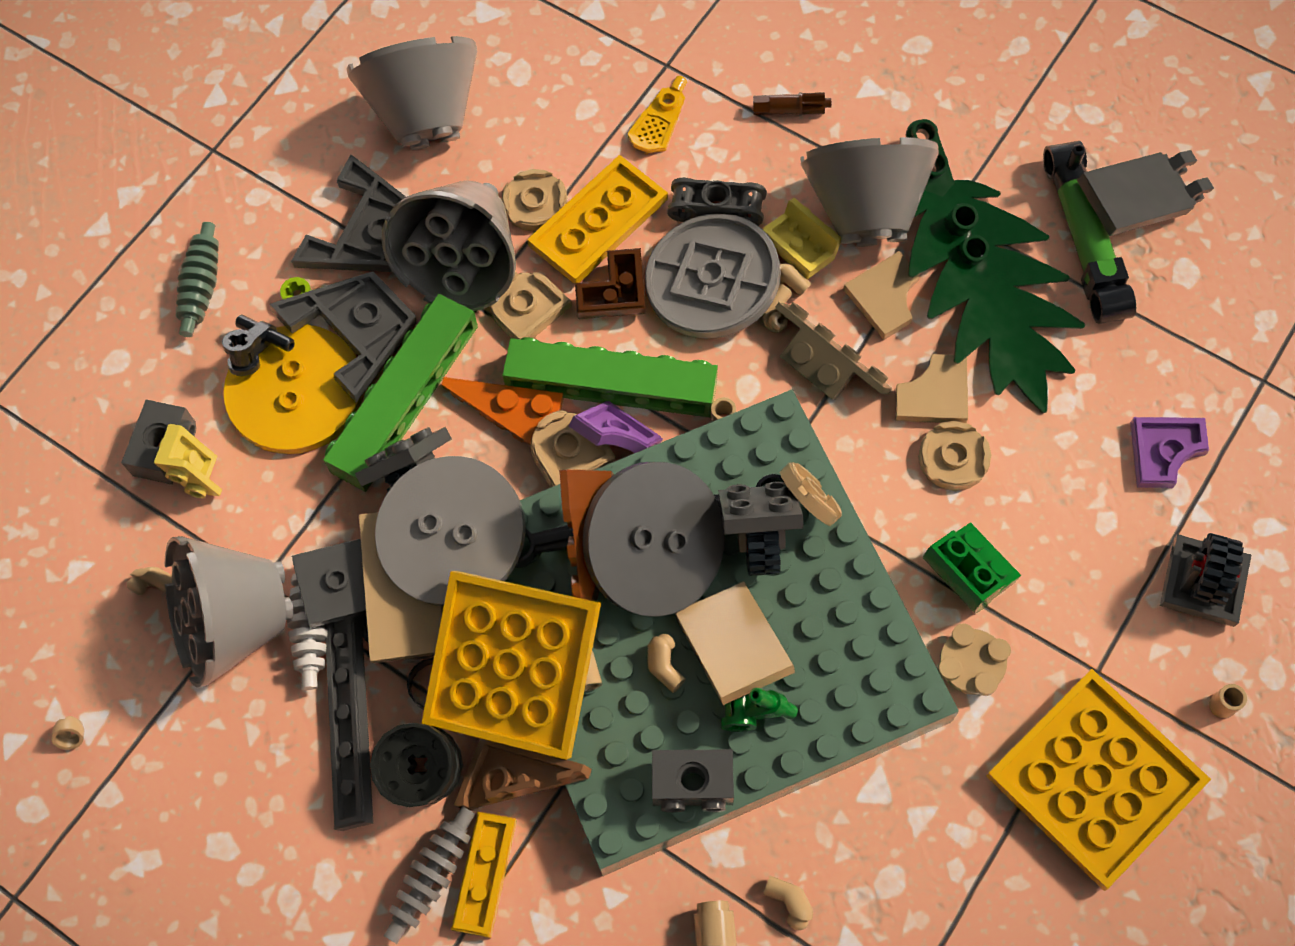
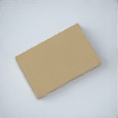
M745 582L734 585L675 613L680 627L723 705L749 694L753 688H762L795 673L793 663Z

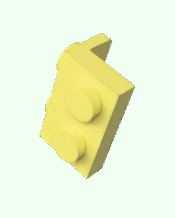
M795 198L788 201L784 214L762 228L772 240L777 254L796 268L807 280L835 259L841 243V237L831 227H828L809 208L802 205Z
M168 424L165 435L160 442L154 464L166 472V478L180 483L185 487L184 492L193 497L205 498L206 495L220 496L222 489L209 479L217 455L181 425Z

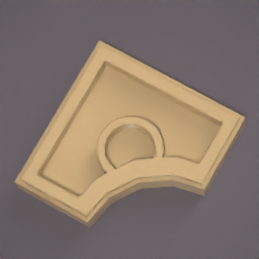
M900 251L844 284L843 289L883 340L911 324L913 319L907 307V294L919 281L920 275L918 274L913 278L908 276L909 262Z
M932 354L929 367L922 376L911 382L897 384L895 421L935 423L959 421L967 423V357L959 364H956L953 361L954 355Z

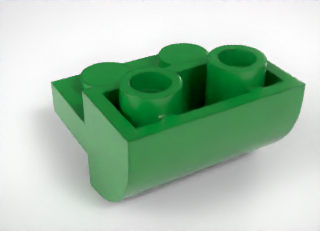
M971 522L957 532L951 531L932 544L923 556V559L975 614L986 608L994 598L1016 583L1022 576Z

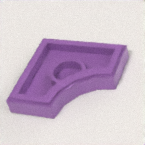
M605 401L573 416L569 424L570 428L596 446L605 444L615 445L634 453L657 445L663 440L660 435L610 401Z
M1133 417L1130 422L1137 488H1174L1177 484L1178 470L1181 465L1193 457L1205 456L1209 451L1205 418Z

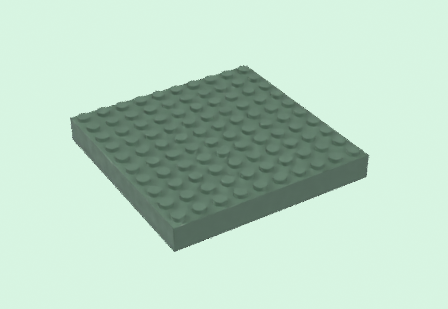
M793 389L595 469L599 471H612L615 475L626 467L642 462H668L682 466L696 474L709 487L713 495L719 494L718 490H725L732 485L742 484L750 488L756 487L759 480L769 474L780 475V471L788 463L794 462L803 466L818 479L822 486L821 489L826 496L828 494L832 495L842 511V516L832 526H828L810 513L799 501L803 514V529L785 530L786 549H780L781 565L779 574L749 576L746 565V553L739 552L737 534H725L723 557L718 572L705 593L694 602L696 603L734 585L745 582L793 663L795 673L760 689L765 691L774 690L784 695L788 702L796 705L798 713L793 719H787L783 716L758 719L757 728L751 731L734 732L721 729V719L725 717V705L721 703L680 627L675 613L658 617L634 614L617 607L599 591L597 602L601 603L592 651L595 656L602 686L595 690L584 692L572 757L568 759L584 764L591 768L592 771L589 779L567 784L566 788L602 876L951 723L959 712ZM560 484L520 500L524 511L526 529L531 534L568 525L563 520ZM525 538L520 558L525 556L530 550L531 543L527 538ZM567 549L536 554L534 560L526 567L514 568L505 582L573 597L571 579L572 575H577V567L571 566ZM660 634H668L674 639L675 648H673L671 653L670 665L686 678L682 686L674 693L664 686L648 669V644L653 637ZM733 749L734 802L733 805H725V811L704 812L701 810V806H685V811L672 813L661 811V806H653L652 750ZM690 773L682 779L681 783L687 790L696 791L704 785V780L700 775Z

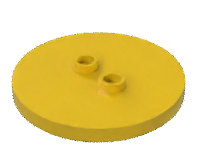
M306 324L294 333H291L285 326L277 327V331L294 339V348L287 352L270 344L258 354L260 360L259 369L248 376H236L228 369L224 383V404L230 420L239 433L250 443L273 453L299 454L318 449L341 435L349 415L352 412H357L361 406L363 394L355 403L334 380L333 373L356 358L353 350L342 338L327 329Z

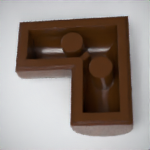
M641 248L607 251L609 280L575 283L578 319L646 313Z

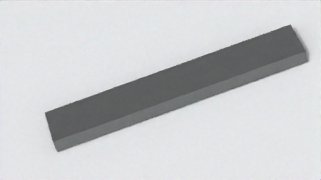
M362 615L325 624V629L328 630L325 642L327 645L326 663L334 830L340 831L373 824Z

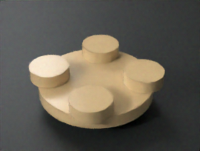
M958 624L953 629L952 636L945 642L941 650L938 671L943 679L963 693L980 694L983 696L992 695L1006 673L1007 659L1011 654L1010 644L1004 639H996L993 635L983 630L973 629L968 624Z

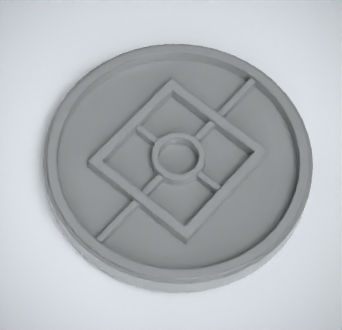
M730 214L702 215L679 224L658 242L646 266L645 289L656 315L674 331L695 338L725 337L747 328L757 321L770 307L780 285V261L770 237L762 228L750 220Z
M461 456L434 458L415 466L401 476L385 496L379 509L375 527L378 557L390 579L410 596L436 606H444L450 571H460L505 581L518 563L526 534L523 507L518 495L509 482L491 466L481 461Z

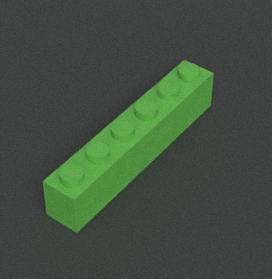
M438 294L432 303L430 302L424 307L421 320L414 330L411 329L406 333L402 347L395 357L392 356L388 359L384 366L383 374L377 383L372 384L367 389L364 402L357 412H352L345 422V429L339 438L333 440L328 445L323 461L331 474L364 492L368 490L373 481L361 486L355 473L367 467L365 459L402 440L478 328L473 310L441 294Z
M524 337L521 339L510 338L502 376L504 384L507 386L563 393V398L596 403L610 401L618 406L711 418V406L715 399L718 365H712L705 360L681 361L668 355L651 357L643 356L636 351L620 353L608 351L599 346L582 348L574 347L567 342L551 344L539 342L534 338Z

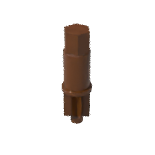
M825 92L753 96L754 115L825 114V108H831L832 106L831 98H825Z

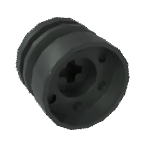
M408 723L397 725L383 734L374 747L370 768L372 781L382 796L393 804L415 807L437 803L450 795L460 780L463 762L459 746L446 731L426 724ZM416 757H427L428 760L424 764L427 772L414 771L418 765L414 760Z

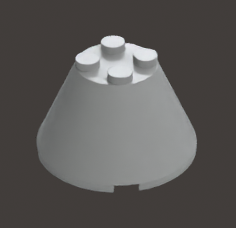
M452 36V43L437 44L435 37L390 45L359 57L360 65L354 68L353 63L347 66V75L393 137L402 146H410L411 150H419L429 147V141L441 139L442 142L454 141L460 138L459 131L463 126L477 56V46L473 39Z
M900 137V144L881 145L880 138L839 142L812 149L806 152V160L804 156H801V167L837 234L841 237V243H856L859 247L877 245V239L887 238V242L907 240V233L936 162L939 150L937 143L926 139Z
M468 180L459 181L409 195L392 208L383 224L382 248L390 269L406 288L408 285H411L418 292L425 295L423 300L428 303H432L437 295L441 294L473 311L481 310L498 302L499 298L509 289L514 279L516 259L507 213L501 198L498 196L497 188L490 183L482 184Z
M183 536L169 539L165 551L164 566H172V583L165 584L172 634L183 668L191 667L195 675L189 677V681L197 688L204 687L280 634L285 628L286 620L293 619V605L291 599L285 597L282 583L285 582V571L280 561L273 563L266 558Z

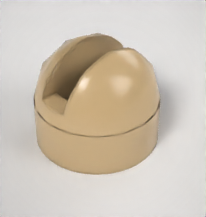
M67 716L65 719H59L55 723L51 737L53 745L60 749L71 750L83 743L84 727L79 719Z

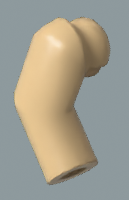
M780 264V283H786L801 296L812 283L792 265Z
M783 284L779 285L772 304L762 315L766 328L775 333L781 332L788 324V318L775 308L778 302L785 304L792 295L791 290Z
M158 567L135 569L130 574L132 578L127 582V588L138 595L144 594L148 586H155L166 593L165 584L172 583V575Z
M660 634L653 637L648 644V669L664 686L674 693L682 686L686 678L670 665L671 653L673 648H675L674 639L668 634Z
M769 876L764 895L785 903L790 913L787 919L790 927L796 930L806 929L808 921L813 918V909L804 890L797 885Z

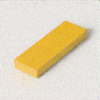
M478 811L452 922V931L486 938L492 937L516 828V818Z

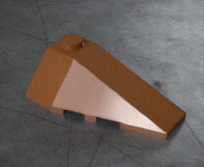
M559 470L563 520L567 522L569 529H573V536H569L567 553L571 566L577 567V575H572L571 579L573 597L597 602L599 590L590 577L583 554V528L592 500L603 484L614 474L612 471Z

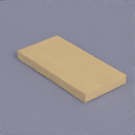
M379 512L359 515L370 662L379 663L435 655L444 606H436L417 600L401 590L390 579L380 562L376 549L375 527Z

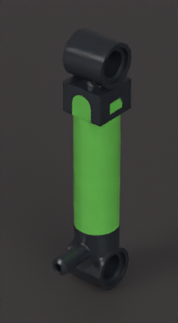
M1073 141L1046 146L1043 152L1044 169L1047 177L1054 181L1084 272L1081 277V283L1087 300H1090V309L1095 322L1102 324L1133 318L1136 314V298L1132 287L1126 284L1129 276L1123 258H1116L1107 231L1077 182V179L1083 172H1087V155L1081 141Z

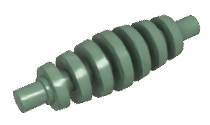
M203 222L200 234L192 236L190 246L186 252V258L183 260L182 269H180L178 275L176 317L181 320L179 334L184 337H193L195 324L203 322L205 311H207L210 304L209 300L214 292L213 289L216 287L219 241L213 237L216 226L211 222Z

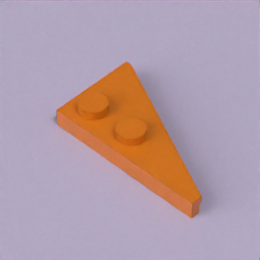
M443 377L442 387L448 390L454 398L462 403L466 402L478 410L479 414L502 430L509 431L515 439L521 443L524 441L530 446L533 433L539 422L547 415L561 411L564 400L563 393L449 377Z

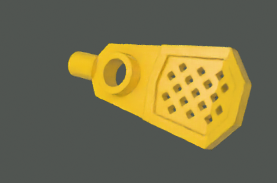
M676 76L671 87L662 88L649 107L643 111L629 130L628 138L634 148L647 153L666 151L685 101L682 91L687 84V80L683 76ZM666 99H671L674 102L671 104H666L663 101Z

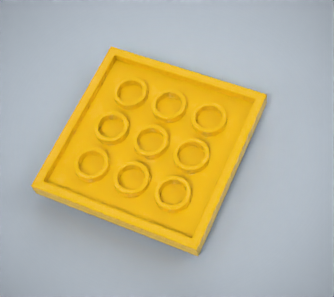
M450 571L422 724L565 760L570 759L576 737L601 603L460 571Z
M1093 669L986 775L1103 891L1108 890L1211 780L1207 774Z

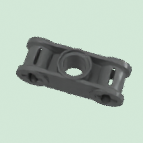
M686 177L677 178L672 181L671 191L673 192L672 203L668 205L667 214L673 220L685 222L707 214H730L743 217L758 226L763 223L764 215L761 212L762 201L766 198L767 190L758 183L695 180ZM714 201H721V203H716V204H715V203H712V202H714Z

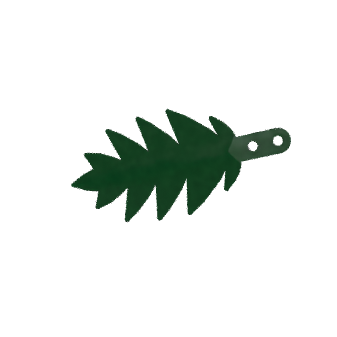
M928 119L916 120L908 126L905 137L918 138L916 133H922L926 140L938 144L939 153L934 164L936 172H931L914 216L916 217L926 210L920 220L911 249L908 276L913 278L948 259L939 275L930 299L927 318L933 319L968 300L956 337L954 363L959 364L989 339V372L995 395H1000L1013 380L1022 393L1040 412L1046 413L1048 411L1046 371L1073 374L1076 370L1059 349L1030 327L1082 329L1085 327V323L1064 309L1016 287L1067 282L1070 276L1018 252L997 247L1047 241L1050 237L1024 219L987 202L974 199L997 198L1001 193L975 181L954 180L937 126Z

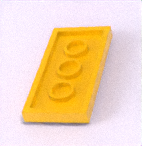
M619 155L527 239L528 246L572 283H580L607 258V251L615 250L668 200V192Z

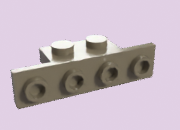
M778 302L775 306L779 312L800 328L780 357L828 397L836 400L855 374L881 394H889L892 390V387L885 383L888 377L874 366L868 369L859 362L862 356L847 344L841 347L832 339L835 337V334L821 323L815 326L806 318L809 313L794 302L791 305Z

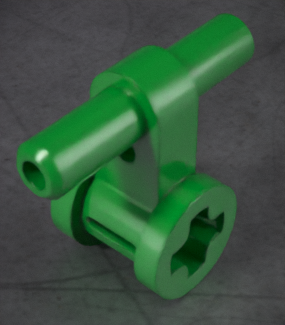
M753 688L749 694L725 704V717L721 719V729L734 732L751 731L757 728L758 719L780 716L793 719L796 717L798 709L796 705L788 702L784 695L774 690L765 691L760 688Z

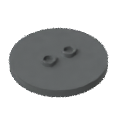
M642 462L631 465L609 478L592 500L584 522L583 554L587 570L597 589L617 607L634 614L656 617L679 612L693 604L705 593L720 567L725 543L720 507L709 487L696 474L682 466L668 462Z

